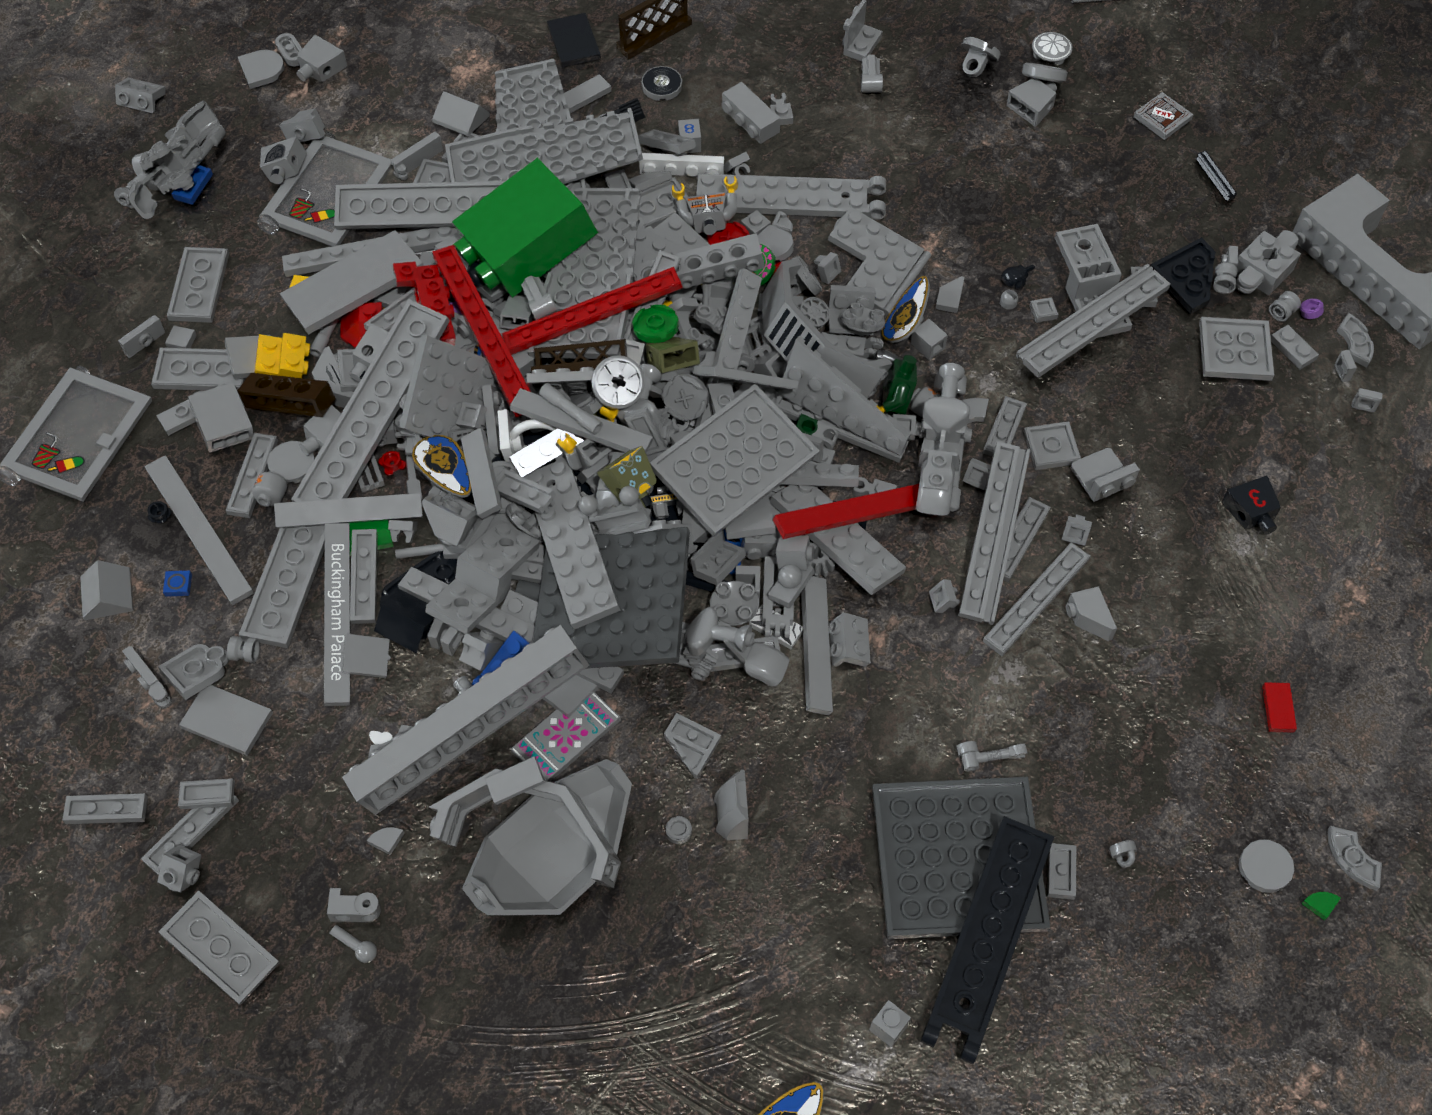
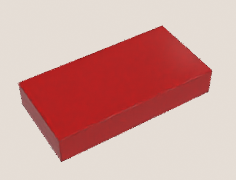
M1265 682L1262 688L1269 732L1294 733L1297 730L1290 683Z

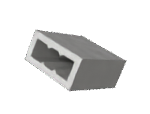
M234 382L221 384L216 388L198 391L188 396L190 408L209 453L252 439L254 435L253 427Z

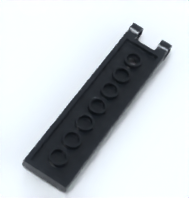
M1004 816L1002 818L930 1017L923 1031L921 1043L934 1048L942 1025L968 1035L960 1055V1060L972 1065L974 1064L1055 836ZM962 998L969 1000V1008L964 1009L960 1006L959 1002Z

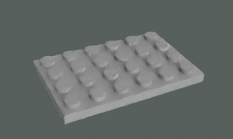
M754 384L652 460L650 465L654 474L707 531L715 537L814 459L820 450Z

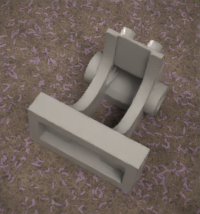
M680 297L668 306L675 311L679 320L678 329L680 334L677 331L673 337L698 341V346L702 345L704 348L708 345L706 341L711 337L701 335L689 323L690 313L699 307L697 299Z

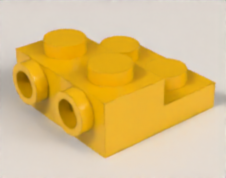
M283 333L282 338L259 334L254 373L302 378V374L307 375L308 361H304V356H309L310 343H306V336Z

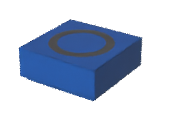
M166 571L163 586L164 596H189L192 580L191 571Z

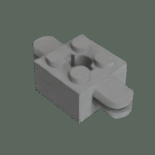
M1284 230L1275 238L1266 231H1263L1238 257L1237 289L1249 294L1258 288L1265 294L1270 295L1294 271L1301 253L1295 250L1298 243L1297 235L1294 232Z

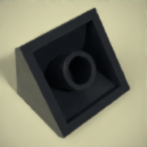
M398 588L381 604L374 632L418 654L428 637L427 635L435 617L425 613L428 603Z

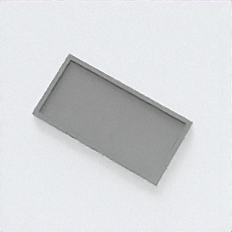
M394 230L281 292L280 295L309 335L397 286L393 263L415 261L417 267L424 266V264L397 231Z

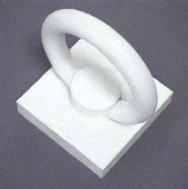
M507 409L498 410L500 450L504 460L512 463L509 458L511 455L527 447L524 445L522 436L524 431L535 428H543L550 431L557 429V427L535 419L523 421L514 427Z

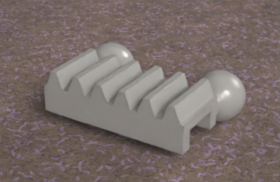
M625 486L621 489L619 498L622 503L618 507L613 505L608 509L606 506L600 510L597 500L593 496L586 495L579 500V510L589 516L590 522H595L599 529L597 534L617 535L648 528L651 519L639 499V492L635 487Z

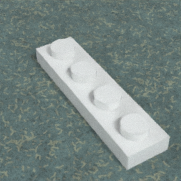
M642 153L643 160L639 161L640 174L657 171H670L671 175L698 176V173L724 174V156Z

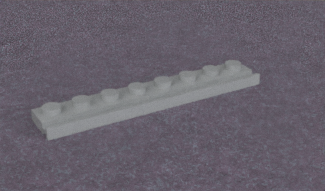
M1146 264L1018 350L1016 357L1020 358L1023 364L1039 378L1167 291L1170 283L1156 270L1152 271L1149 268V264Z
M997 441L995 444L959 608V617L978 622H988L990 625H993L995 621L1031 449H1020L1019 446Z

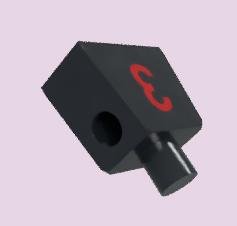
M1268 476L1227 489L1222 499V504L1244 529L1259 526L1265 535L1277 529L1273 520L1276 518L1281 507Z

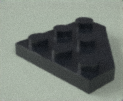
M1202 237L1150 264V267H1153V271L1156 270L1170 283L1168 291L1190 314L1208 305L1211 296L1210 289L1216 251Z

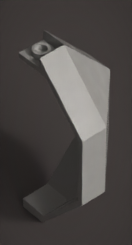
M605 759L553 782L568 787L581 798L617 855L632 786L631 781L619 764ZM532 795L484 837L462 889L476 908L486 915H560L596 882L591 879L597 857L596 850L565 803Z

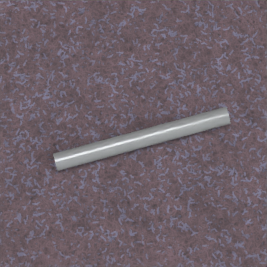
M929 251L923 252L882 311L885 313V316L890 314L897 301L911 286L930 259L931 253Z

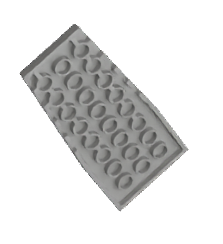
M555 59L495 71L496 132L533 125L534 129L544 127L543 123L547 122L559 125L564 124L565 119L571 118ZM585 178L564 184L574 195L575 188H587Z
M627 108L628 112L621 114L609 111L607 116L594 118L593 114L587 115L586 120L574 122L573 118L565 119V123L559 125L547 122L543 123L544 127L536 129L533 128V125L513 128L445 144L451 182L507 181L537 157L563 184L643 160L632 109Z
M638 188L574 189L575 196L584 205L598 234L555 265L551 272H548L544 289L546 293H549L557 312L633 282L641 197ZM629 309L530 347L528 354L530 357L535 358L534 348L624 339ZM612 345L606 354L610 357L619 356L620 345ZM592 347L588 349L584 356L587 359H597L601 353ZM567 350L561 358H577L578 355L572 350ZM550 352L541 353L542 358H556Z

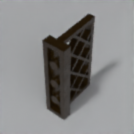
M646 0L618 15L620 40L616 42V48L629 60L692 25V18L688 15L687 0H664L660 8L657 6L662 0ZM672 1L673 4H672V6L670 7V9L667 11L666 9H667V7L669 6L670 2ZM649 8L644 17L641 16L644 10ZM656 10L657 13L655 14L654 18L651 20L650 17L652 16V14H653L654 11ZM632 17V19H631V21L629 22V24L626 25L625 20H627V19H629V18ZM640 19L641 21L637 28H633L637 21Z

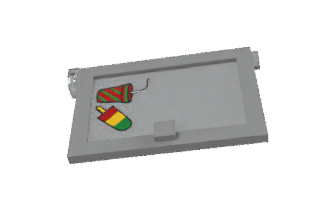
M325 132L322 138L314 139L307 148V155L298 174L284 180L259 215L257 225L265 233L273 235L281 227L330 246L340 245L350 229H336L334 226L336 185L381 184L393 167L390 162L391 159L338 141L332 133Z
M77 366L76 369L70 367L0 463V480L8 485L16 486L20 479H24L84 502L151 404L152 398L90 375V372L83 366Z

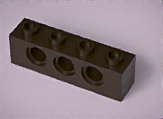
M250 373L237 390L246 408L323 417L336 399L328 381Z

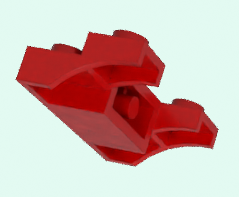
M415 261L393 263L397 287H415L414 295L417 303L450 319L439 340L455 346L456 337L451 318L455 316L453 304H449V287L444 286L438 266L417 267Z

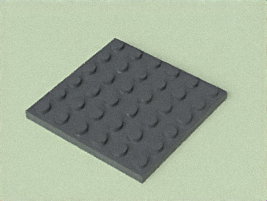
M677 527L638 534L633 532L617 535L595 534L621 611L575 630L570 624L548 551L545 548L533 638L534 643L541 639L549 629L561 625L590 666L585 669L679 663L690 537L688 527Z
M1028 777L872 785L887 939L960 935L1002 818L1005 816L1036 829ZM1043 874L1040 876L1021 933L1046 932L1050 930Z

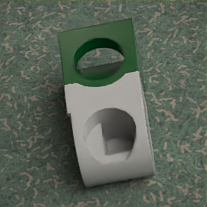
M801 413L796 425L802 433L824 439V448L833 450L839 436L838 431L830 425Z

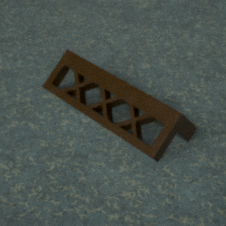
M626 339L534 348L536 366H531V373L532 370L544 369L546 373L556 372V369L559 368L580 371V368L593 367L595 370L598 364L604 360L602 359L603 356L606 358L610 357L606 353L612 345H620L621 356L627 357ZM594 347L601 354L596 360L589 361L584 354L589 348ZM567 350H572L578 355L574 362L567 363L561 357ZM542 352H550L556 357L550 365H542Z

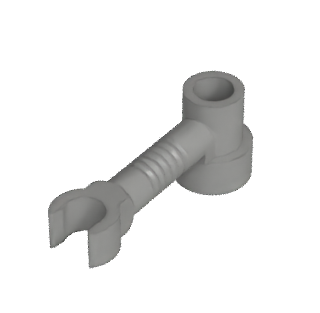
M975 741L963 742L956 746L958 756L962 758L964 771L967 772L979 769V763L1007 758L1021 759L1026 757L1025 754H1028L1025 744H1017L1008 748L987 752H979Z

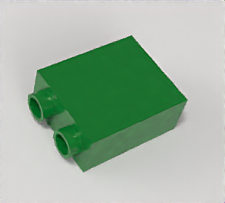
M538 157L452 221L462 237L453 244L461 257L469 266L479 259L481 263L474 269L485 285L492 290L501 284L512 298L523 290L521 284L525 281V278L529 276L541 277L598 234L584 205Z

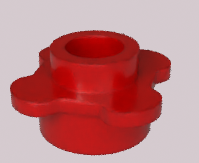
M388 451L378 461L379 465L384 467L385 474L389 476L399 469L403 470L406 467V462L401 460L398 451Z

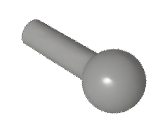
M335 925L329 933L353 949L356 958L360 962L368 963L375 959L377 948L373 942H361L338 925Z

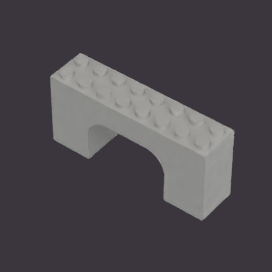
M1356 174L1302 209L1293 230L1298 237L1297 245L1304 249L1312 258L1326 268L1328 272L1341 281L1344 286L1356 294L1360 300L1364 301L1375 313L1380 315L1420 350L1432 341V272L1415 273L1406 269L1367 236L1377 228L1390 200L1363 177Z

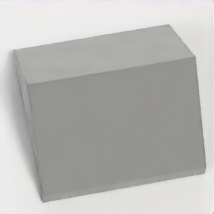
M443 91L432 122L469 136L490 117V113L478 104Z
M97 560L80 576L84 621L134 611L130 567Z

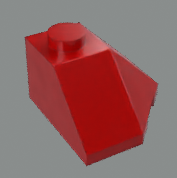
M382 302L364 303L343 316L340 326L341 340L356 348L367 331L364 328V323L383 310Z

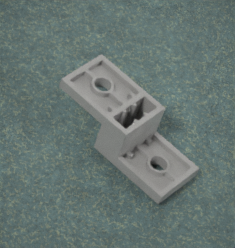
M1098 224L1056 232L1055 240L1070 270L1066 291L1075 310L1078 311L1117 285L1120 281L1121 271ZM1080 245H1084L1085 247H1087V248H1089V249L1084 250V249H1081L1079 246H1080ZM1129 317L1099 337L1131 331L1132 323Z
M499 520L458 556L455 579L426 605L425 613L464 634L469 633L506 598L510 590L512 573L539 549L540 541Z

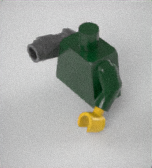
M877 350L874 360L887 357L893 364L889 368L888 375L883 382V405L881 407L877 405L876 407L883 413L885 411L887 413L892 411L905 415L917 384V359L911 355H905L904 358H901L888 350Z

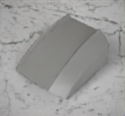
M741 769L720 787L714 797L718 821L716 832L726 840L748 839L749 819L745 770Z

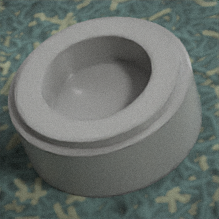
M676 816L667 822L666 836L669 841L674 844H683L690 839L692 826L688 819Z

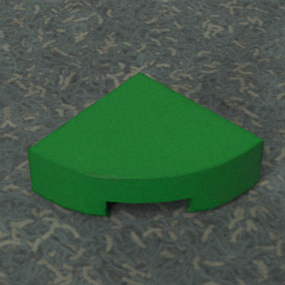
M1317 892L1308 896L1302 902V905L1325 921L1341 897L1329 892Z

